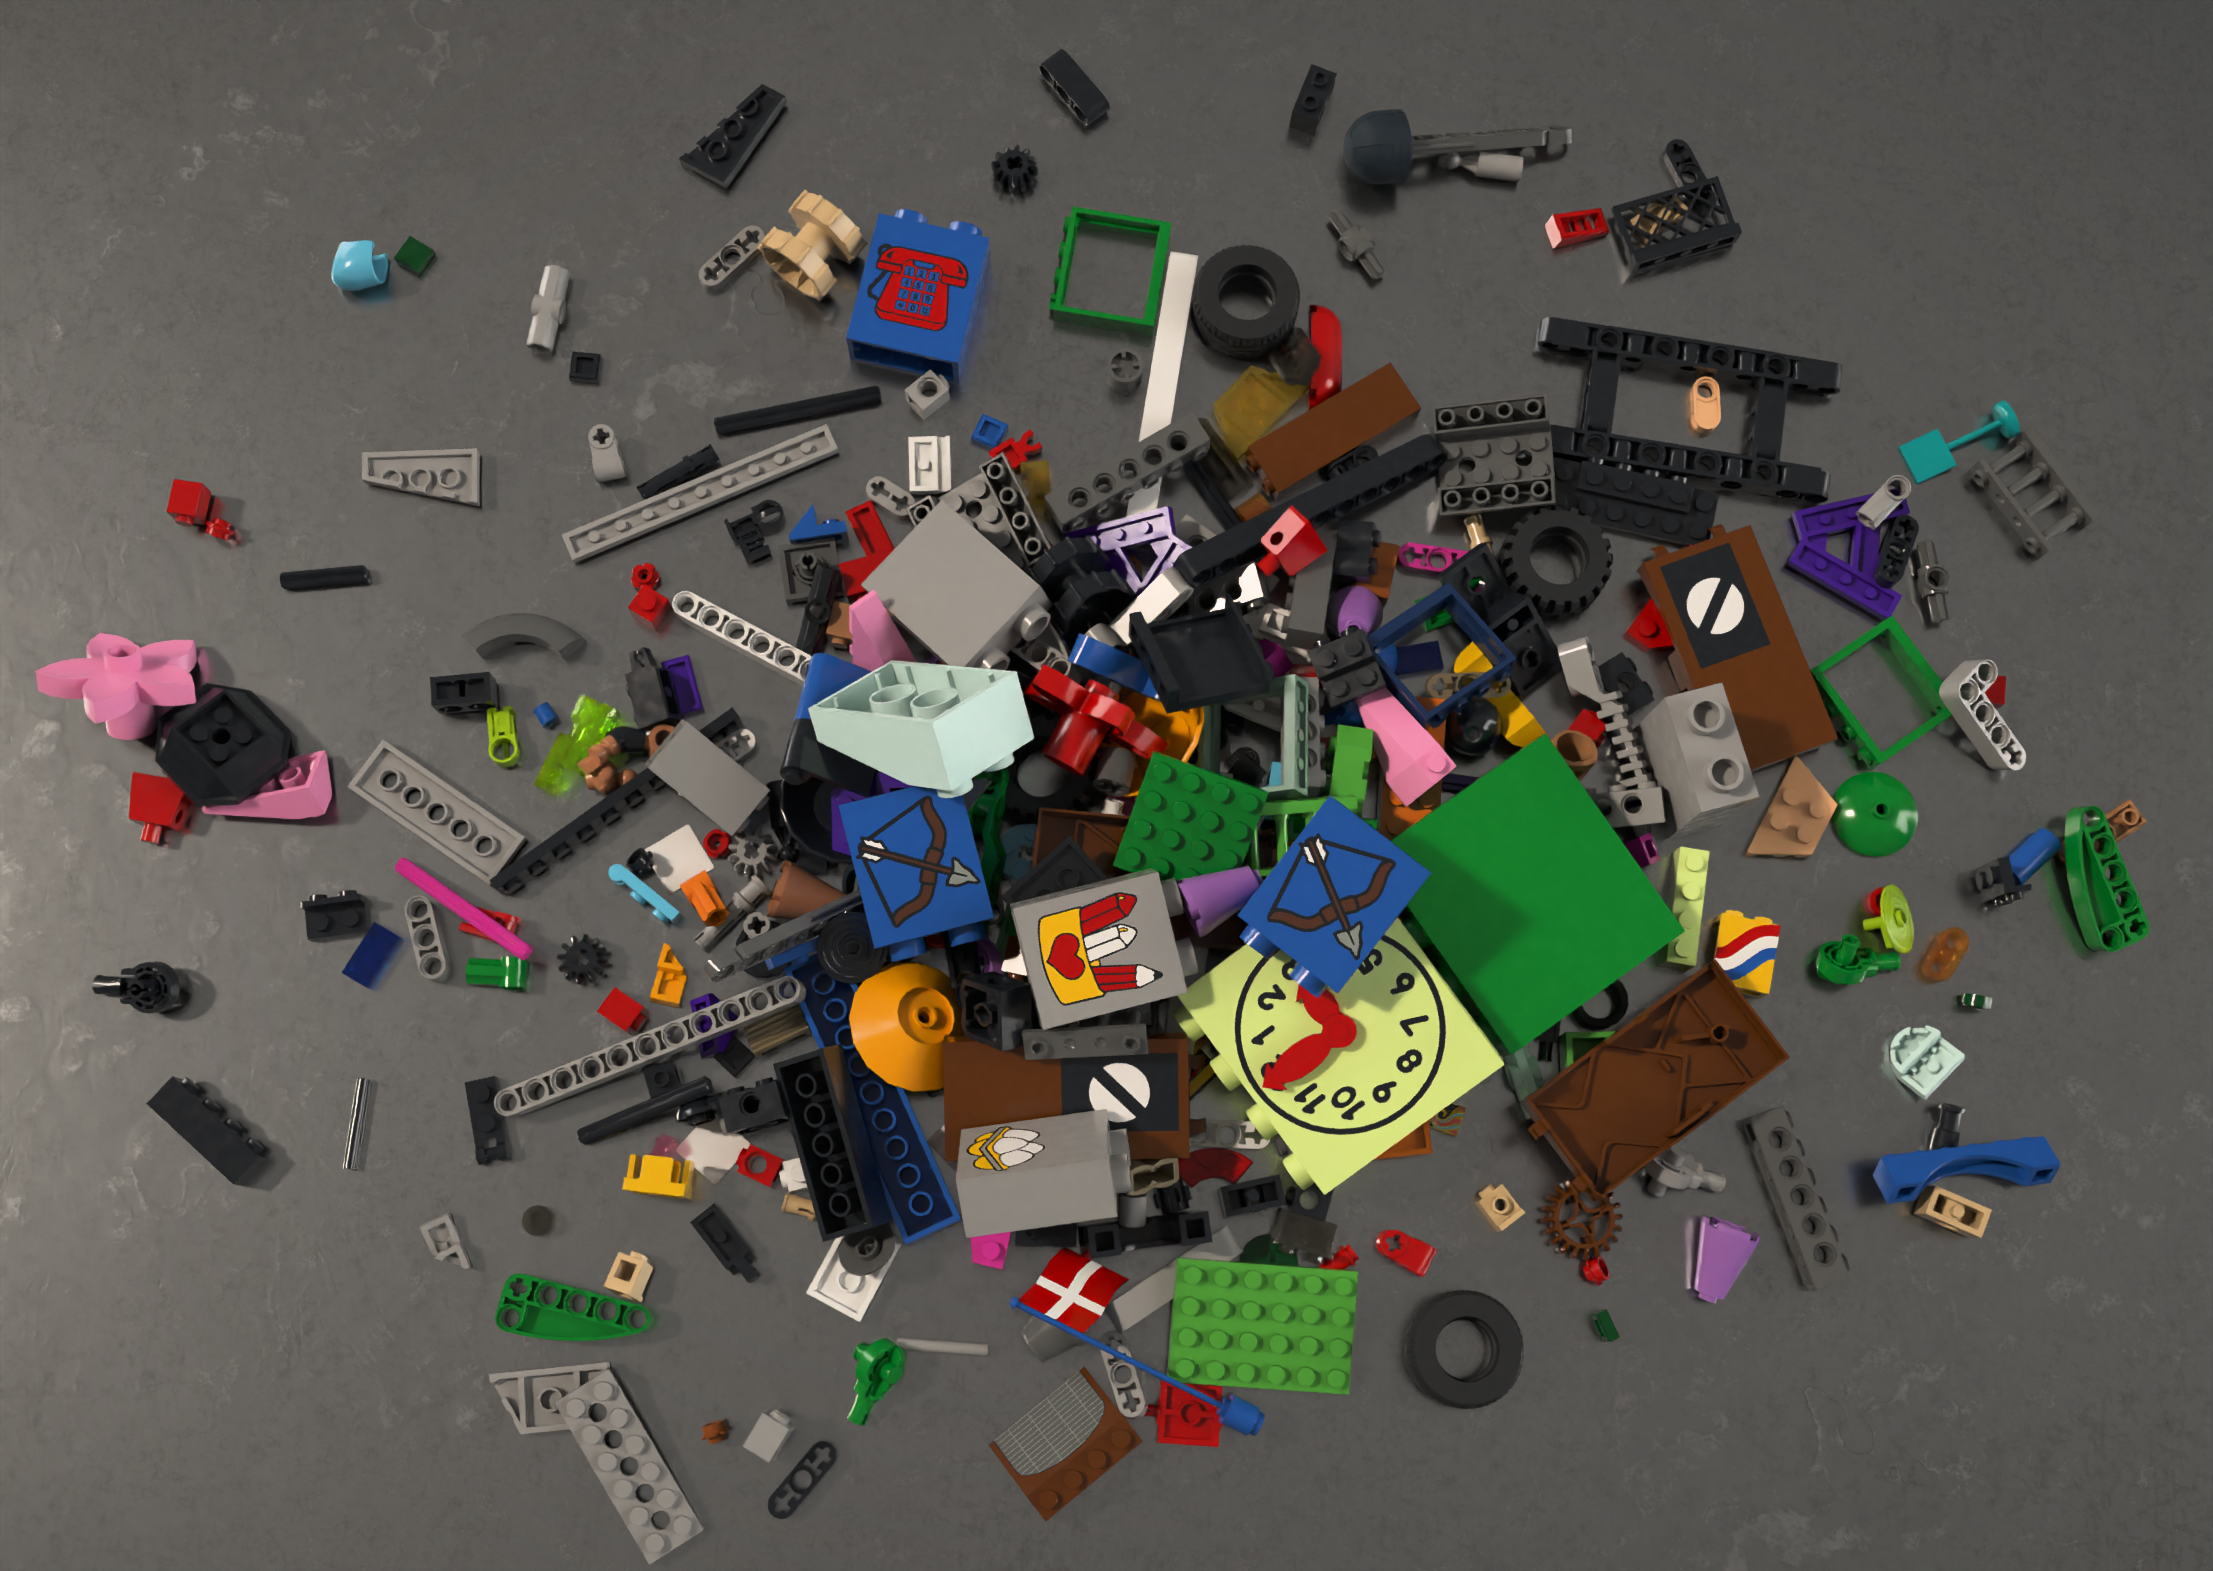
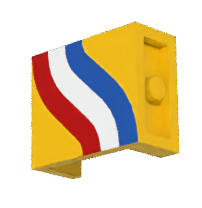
M1726 910L1725 913L1715 917V923L1720 925L1713 960L1716 959L1742 994L1762 998L1770 992L1781 926L1772 924V920L1769 918L1754 917V919L1743 917L1742 912Z

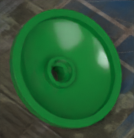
M1874 771L1856 774L1843 782L1833 796L1837 807L1831 817L1832 827L1840 841L1857 854L1867 857H1885L1894 854L1906 846L1915 833L1918 822L1915 800L1903 783L1888 774ZM1877 806H1881L1884 809L1883 815L1877 812Z

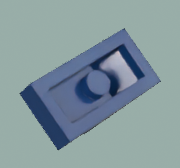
M814 504L789 534L791 544L835 537L836 542L849 540L845 521L829 519L824 521L823 524H817Z

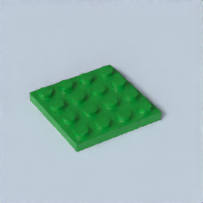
M1153 751L1113 866L1132 873L1152 868L1158 871L1160 881L1175 878L1178 881L1184 878L1240 868L1244 862L1269 791Z

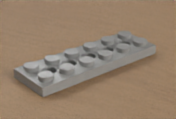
M385 740L381 741L347 786L491 887L493 885L489 880L508 866L527 840L523 835ZM389 773H395L397 775V783L391 788L384 787L383 778ZM413 789L420 790V800L415 804H408L406 801L408 792ZM438 805L443 806L445 809L444 816L440 820H431V809ZM459 822H466L468 824V832L462 837L455 836L453 833L454 826ZM483 838L491 839L492 848L486 853H479L477 850L478 842Z
M610 1368L555 1402L557 1409L649 1565L704 1530ZM595 1403L604 1405L607 1410L606 1417L601 1421H594L589 1416V1408ZM610 1430H616L622 1435V1443L616 1448L608 1447L604 1441L605 1434ZM633 1457L637 1460L638 1470L634 1474L627 1475L621 1471L620 1463L624 1458ZM642 1484H649L654 1489L653 1498L646 1502L640 1501L636 1496V1489ZM657 1511H665L670 1517V1523L665 1528H656L652 1523V1516Z

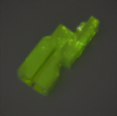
M581 694L571 714L574 725L569 735L559 732L534 782V786L539 791L550 795L552 789H557L562 780V769L584 778L585 773L579 768L577 763L589 756L587 753L588 748L596 743L600 744V741L605 738L606 732L616 727L621 717L618 710L601 702L597 705V700Z

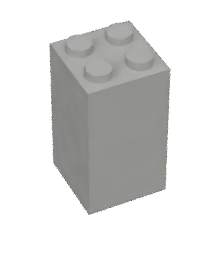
M684 719L678 723L645 763L652 772L731 836L735 832L740 834L751 821L748 819V816L754 809L757 811L761 810L770 798L767 796L770 789Z

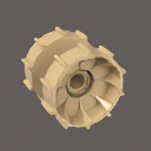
M804 190L788 210V213L792 215L796 223V227L801 229L800 232L794 237L790 232L778 230L774 226L761 241L757 249L761 251L766 263L785 282L787 281L794 288L802 292L803 295H808L821 301L837 281L828 268L829 265L824 263L828 255L830 254L834 259L837 258L851 264L868 243L863 239L859 231L860 228L855 226L841 209L835 207L820 194L818 196Z

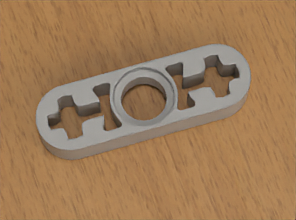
M754 225L745 227L710 258L699 270L702 286L708 291L720 290L761 253L757 247L765 238L763 230ZM749 236H751L752 238H756V237H757V238H758V243H757V244H755L754 242H750V243H749V242H748V237H749ZM745 247H746L747 254H745L744 251H743V249H744ZM736 252L741 258L736 264H728L725 262L726 255ZM718 263H721L723 268L720 269ZM711 273L714 275L717 273L718 279L716 281L713 279L708 280L707 274Z
M1111 1331L1101 1338L1100 1342L1109 1347L1113 1339L1118 1343H1122L1118 1347V1351L1133 1358L1128 1340L1121 1333ZM1101 1350L1119 1411L1130 1420L1142 1418L1147 1411L1148 1403L1137 1368L1123 1360L1117 1361L1115 1356ZM1122 1367H1128L1132 1372L1131 1379L1125 1384L1118 1383L1115 1377L1118 1369ZM1131 1389L1132 1397L1136 1401H1140V1404L1136 1405L1137 1411L1132 1412L1129 1408L1125 1409V1406L1129 1404V1398L1125 1392L1120 1395V1391Z

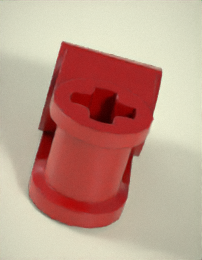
M1395 1229L1384 1230L1376 1239V1248L1379 1253L1421 1277L1425 1276L1437 1252V1249L1429 1244ZM1395 1236L1394 1242L1398 1246L1388 1250L1389 1244L1386 1243V1239Z

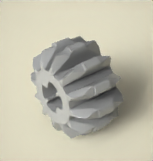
M747 828L745 829V838H742L739 834L734 836L739 843L738 845L729 844V850L735 853L728 856V860L733 863L737 862L734 870L740 872L744 869V876L746 878L751 876L752 870L760 878L762 877L761 868L764 867L767 872L772 871L768 861H778V857L771 854L778 850L777 844H770L773 839L771 834H767L762 838L763 831L757 828L754 836H752L750 829ZM757 847V852L759 853V856L755 859L753 858V856H751L750 859H748L749 854L747 851L750 848L756 850Z

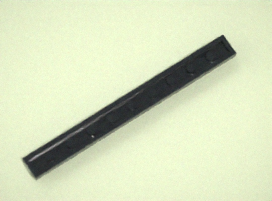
M732 707L699 730V732L715 744L723 736L726 738L738 730L742 721ZM646 768L489 881L500 894L505 892L507 894L512 893L522 885L521 881L530 874L535 876L546 868L548 861L554 857L558 859L571 850L570 846L576 841L588 839L595 833L594 829L603 822L605 824L612 822L619 816L618 811L627 805L631 807L643 799L644 796L642 794L651 788L657 789L666 782L649 768Z

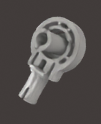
M1676 1145L1667 1149L1643 1167L1652 1176L1646 1188L1657 1197H1663L1668 1186L1676 1189L1687 1188L1689 1190H1697L1698 1187H1702L1715 1193H1721L1726 1184V1177L1723 1174L1703 1169L1699 1161H1695L1691 1154Z

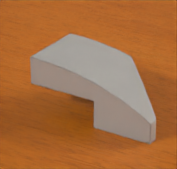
M449 1212L419 1227L432 1255H435V1259L454 1263L464 1269L471 1266L460 1235Z

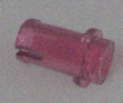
M662 1134L661 1137L655 1139L656 1145L649 1155L669 1157L671 1154L676 1153L675 1147L677 1142L670 1136Z

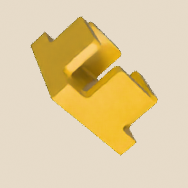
M630 1154L627 1177H624L622 1190L636 1194L692 1200V1179L695 1162L685 1160L682 1182L679 1184L681 1162L674 1161L671 1157L644 1155L640 1177L638 1178L641 1157L636 1154Z

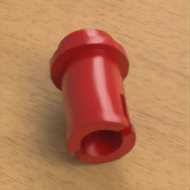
M1348 1244L1345 1247L1340 1246V1251L1319 1264L1320 1268L1346 1269L1350 1265L1354 1267L1356 1265L1355 1262L1359 1258Z

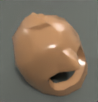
M1564 730L1555 735L1551 742L1581 783L1582 778L1585 777L1597 762L1598 751L1590 737L1579 731Z

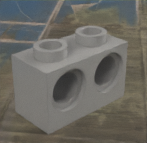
M779 1410L762 1413L743 1447L769 1463L776 1460L795 1428L789 1424L791 1418Z

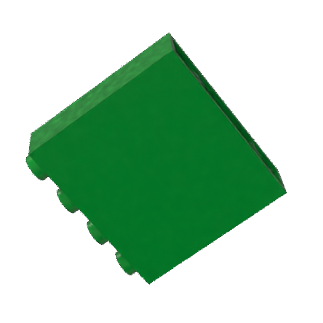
M1546 733L1528 743L1390 839L1392 843L1432 872L1399 915L1402 919V924L1419 947L1424 950L1437 971L1501 1056L1513 1055L1685 932Z

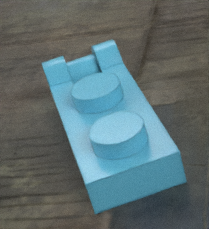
M614 864L609 868L608 875L610 879L618 886L627 885L633 891L629 895L642 906L647 902L654 907L655 910L652 914L664 924L670 920L674 925H677L683 918V915L624 866Z

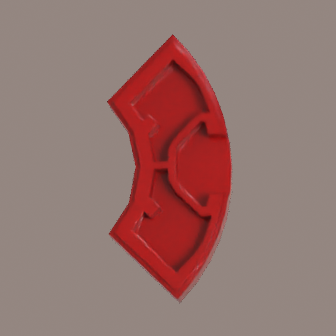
M1226 1148L1199 1149L1190 1152V1158L1178 1159L1179 1178L1190 1188H1193L1200 1181L1211 1178L1236 1184L1254 1162L1241 1153Z

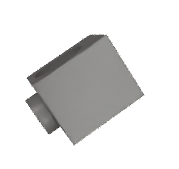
M930 369L905 389V398L922 419L925 420L950 400V385L941 374L936 376ZM927 389H933L937 392L932 397H926L922 394Z

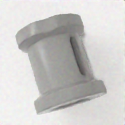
M760 912L749 914L743 923L744 931L750 939L773 929L768 917ZM760 921L762 925H766L761 928V933L759 934L751 930L755 928V922Z

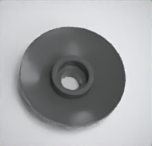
M885 1223L844 1236L839 1247V1260L842 1267L850 1274L856 1276L869 1275L881 1269L894 1252L896 1244L894 1231Z

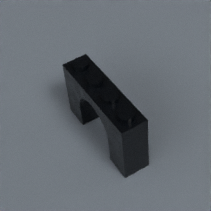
M1204 1210L1147 1216L1146 1225L1135 1228L1122 1226L1119 1224V1221L1077 1226L1081 1257L1089 1259L1122 1255L1121 1252L1151 1247L1188 1246L1213 1242L1209 1211Z

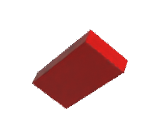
M871 500L845 511L866 556L895 549Z

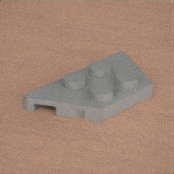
M610 1362L489 1374V1380L497 1389L502 1398L503 1405L510 1412L520 1434L568 1430L569 1427L557 1409L555 1402L609 1369ZM594 1404L591 1405L589 1408V1416L591 1414Z

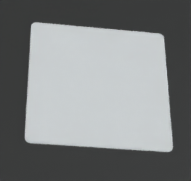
M685 825L645 849L646 852L651 851L653 853L651 860L654 861V865L652 868L668 894L681 888L680 884L701 871L709 872L714 869L712 862L689 825Z
M715 1114L716 1119L714 1121L696 1126L676 1149V1152L685 1160L695 1162L694 1168L714 1185L736 1163L743 1148L748 1149L750 1145L743 1136H724L717 1114Z

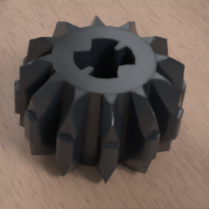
M1018 144L1014 147V150H1010L1008 146H1005L1004 153L997 152L995 154L996 161L991 163V170L994 172L992 178L994 182H999L1001 190L1009 186V191L1013 194L1015 188H1019L1020 191L1024 192L1026 190L1025 184L1033 186V177L1038 175L1037 159L1035 156H1030L1028 148L1021 152Z
M583 934L580 943L576 936H572L571 942L573 945L571 947L566 943L561 945L567 952L566 954L557 955L558 960L565 962L558 969L560 972H567L565 979L569 982L576 977V983L583 985L586 976L591 984L595 983L593 976L595 972L600 976L605 974L599 966L608 965L609 960L600 957L604 956L608 951L605 947L598 948L601 942L598 938L590 942L589 935ZM581 954L589 960L586 965L577 960Z

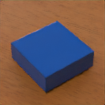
M982 414L971 436V441L992 450L1001 444L1008 430V424Z

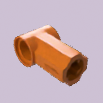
M705 870L679 885L691 905L697 909L699 916L707 927H718L726 922L729 912L717 894L719 891Z

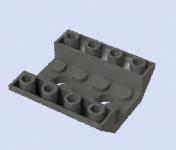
M1547 393L1432 407L1436 441L1448 454L1445 463L1438 468L1440 517L1556 505L1552 434ZM1522 454H1528L1532 457V462L1528 466H1519L1516 463L1517 458ZM1466 460H1471L1475 463V468L1469 473L1460 471L1461 463Z
M1004 452L981 464L979 468L982 473L939 498L928 495L906 508L914 527H916L943 500L995 547L1004 552L1028 576L1030 575L1028 569L1033 568L1037 560L1044 554L1043 551L1052 548ZM980 503L982 506L980 515L972 518L969 513L971 505Z

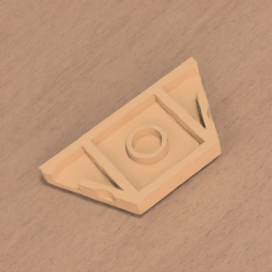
M1795 756L1745 855H1773V857H1785L1787 855H1794L1795 857L1812 856L1837 807V803L1800 758Z

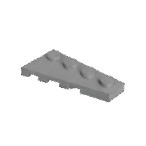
M478 448L362 452V481L365 484L480 507V452Z

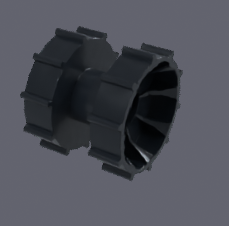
M1089 535L1085 538L1072 539L1067 536L1064 541L1056 544L1049 550L1045 549L1043 551L1044 554L1037 560L1033 568L1028 569L1029 576L1041 586L1053 604L1047 611L1049 613L1051 610H1054V619L1050 623L1061 638H1066L1072 648L1079 633L1085 634L1090 628L1099 623L1109 625L1133 602V597L1136 596L1131 586L1125 579L1120 577L1115 569H1112L1111 572H1106L1107 563L1110 562V559L1101 547L1094 543Z

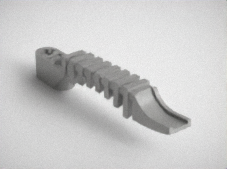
M1586 636L1559 644L1558 653L1572 697L1584 694L1600 703L1602 710L1596 712L1598 719L1612 715L1614 720L1613 723L1605 724L1606 731L1620 729L1621 735L1612 738L1613 745L1624 742L1626 749L1616 752L1618 759L1629 756L1631 763L1619 766L1621 773L1634 770L1635 777L1622 780L1621 784H1625L1628 787L1641 782H1650L1653 778L1651 772L1647 773L1645 766H1648L1647 759H1642V745H1637L1636 739L1639 737L1637 731L1633 732L1631 727L1634 724L1632 717L1628 718L1626 711H1629L1628 704H1622L1615 700L1623 697L1621 690L1611 693L1604 690L1589 638ZM1630 796L1627 798L1626 802L1636 800L1639 798L1636 796ZM1642 805L1631 807L1628 810L1634 813L1639 812ZM1644 824L1632 826L1636 836H1640L1651 832L1655 846L1659 853L1658 847L1656 845L1655 839L1651 831V825Z

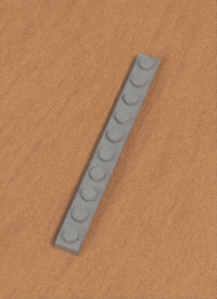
M827 424L564 533L562 537L573 562L576 563L839 453Z

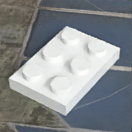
M896 1235L895 1249L889 1261L878 1271L865 1276L850 1274L842 1267L839 1260V1247L844 1236L836 1238L806 1293L861 1322L904 1242L903 1239Z

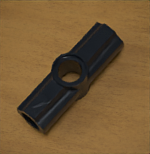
M816 566L796 644L797 649L811 655L821 653L841 571L825 566ZM816 602L822 603L826 607V615L822 618L814 617L810 612L812 604Z

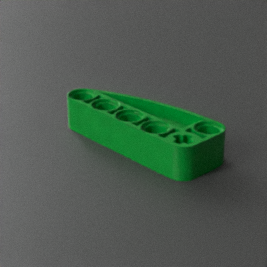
M2097 806L2072 808L2066 816L2065 860L2068 883L2077 920L2085 942L2090 949L2101 952L2118 951L2147 937L2150 930L2149 921L2103 811ZM2085 813L2088 817L2087 825L2083 822V815ZM2096 840H2097V842L2099 843V850H2098V852H2096V850H2095V848H2094V844H2095V841H2096ZM2107 867L2110 870L2109 879H2107L2105 874ZM2118 894H2119L2120 897H2121V904H2120V906H2118V904H2117V896H2118ZM2104 932L2107 935V942L2105 943V945L2102 940Z
M518 1273L511 1275L506 1280L495 1314L496 1325L505 1332L527 1337L564 1341L607 1340L640 1334L648 1331L653 1326L655 1318L653 1311L645 1305ZM523 1279V1285L527 1286L526 1292H520V1296H518L519 1290L515 1289L516 1283H521ZM549 1287H553L557 1291V1298L552 1304L546 1303L543 1297L545 1290ZM581 1294L586 1298L587 1305L583 1311L577 1312L573 1307V1300L577 1295ZM611 1302L616 1307V1314L612 1319L607 1320L602 1314V1309L606 1303ZM514 1309L518 1313L519 1318L518 1322L511 1327L506 1323L505 1315L509 1310ZM637 1310L643 1311L646 1316V1321L640 1328L635 1327L631 1321L633 1313Z

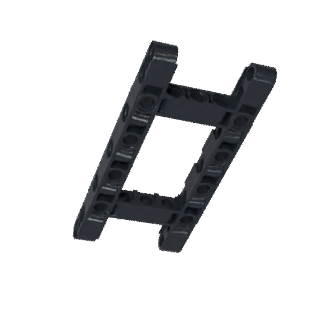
M1556 317L1541 319L1538 336V346L1540 348L1548 350L1547 353L1589 359L1580 429L1550 424L1553 457L1580 463L1587 461L1589 457L1603 459L1606 466L1615 467L1617 463L1627 464L1633 467V472L1643 474V470H1654L1660 472V478L1671 480V476H1682L1687 478L1688 483L1811 503L1828 501L1830 473L1821 471L1822 468L1782 462L1780 461L1788 391L1820 397L1838 394L1841 388L1843 370L1841 364ZM1601 341H1608L1612 347H1605ZM1657 350L1665 351L1667 356H1661ZM1712 358L1719 359L1723 365L1715 364ZM1620 363L1640 365L1642 369L1673 374L1675 371L1696 374L1698 378L1711 377L1714 380L1723 382L1733 380L1751 383V386H1754V389L1757 390L1755 406L1751 409V415L1754 416L1752 432L1748 436V441H1750L1749 456L1611 434ZM1768 367L1774 368L1778 374L1771 373ZM1587 446H1595L1599 453L1590 452ZM1643 454L1652 456L1654 462L1646 461ZM1699 463L1706 464L1710 471L1701 469ZM1756 472L1762 473L1766 480H1760L1756 476Z

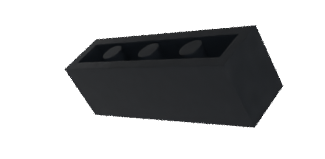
M172 1076L146 1104L232 1184L243 1186L268 1159L262 1153L264 1147L252 1137L246 1139L240 1133L242 1127L230 1117L225 1119L219 1114L220 1106L209 1097L203 1099L197 1093L199 1087L187 1077L181 1079Z

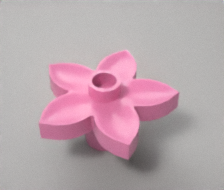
M99 633L87 644V658L63 660L35 671L39 692L63 699H83L88 718L96 724L106 721L107 733L113 738L122 740L143 738L156 730L154 705L180 706L196 703L192 675L189 673L195 667L197 661L195 640L161 641L140 648L127 638Z

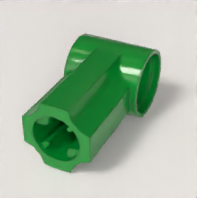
M501 957V960L469 958L465 972L466 983L469 985L498 986V988L508 990H525L528 959L522 960L518 957Z

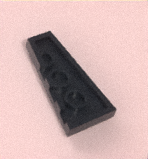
M761 84L736 107L737 111L728 119H722L717 124L718 128L708 137L704 136L696 143L697 147L689 154L685 153L679 158L681 164L727 188L786 104L785 95Z

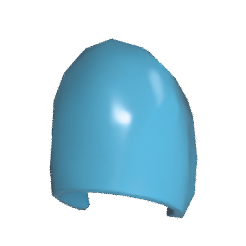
M373 241L341 242L334 257L331 270L333 284L346 291H359L382 284L387 278L388 255L386 253L373 255L375 247Z

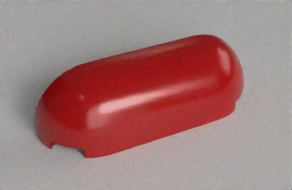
M1309 305L1310 410L1342 391V326L1337 315L1329 308L1321 305Z

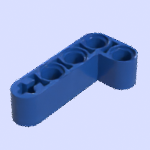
M1079 633L1069 656V662L1161 702L1141 660Z

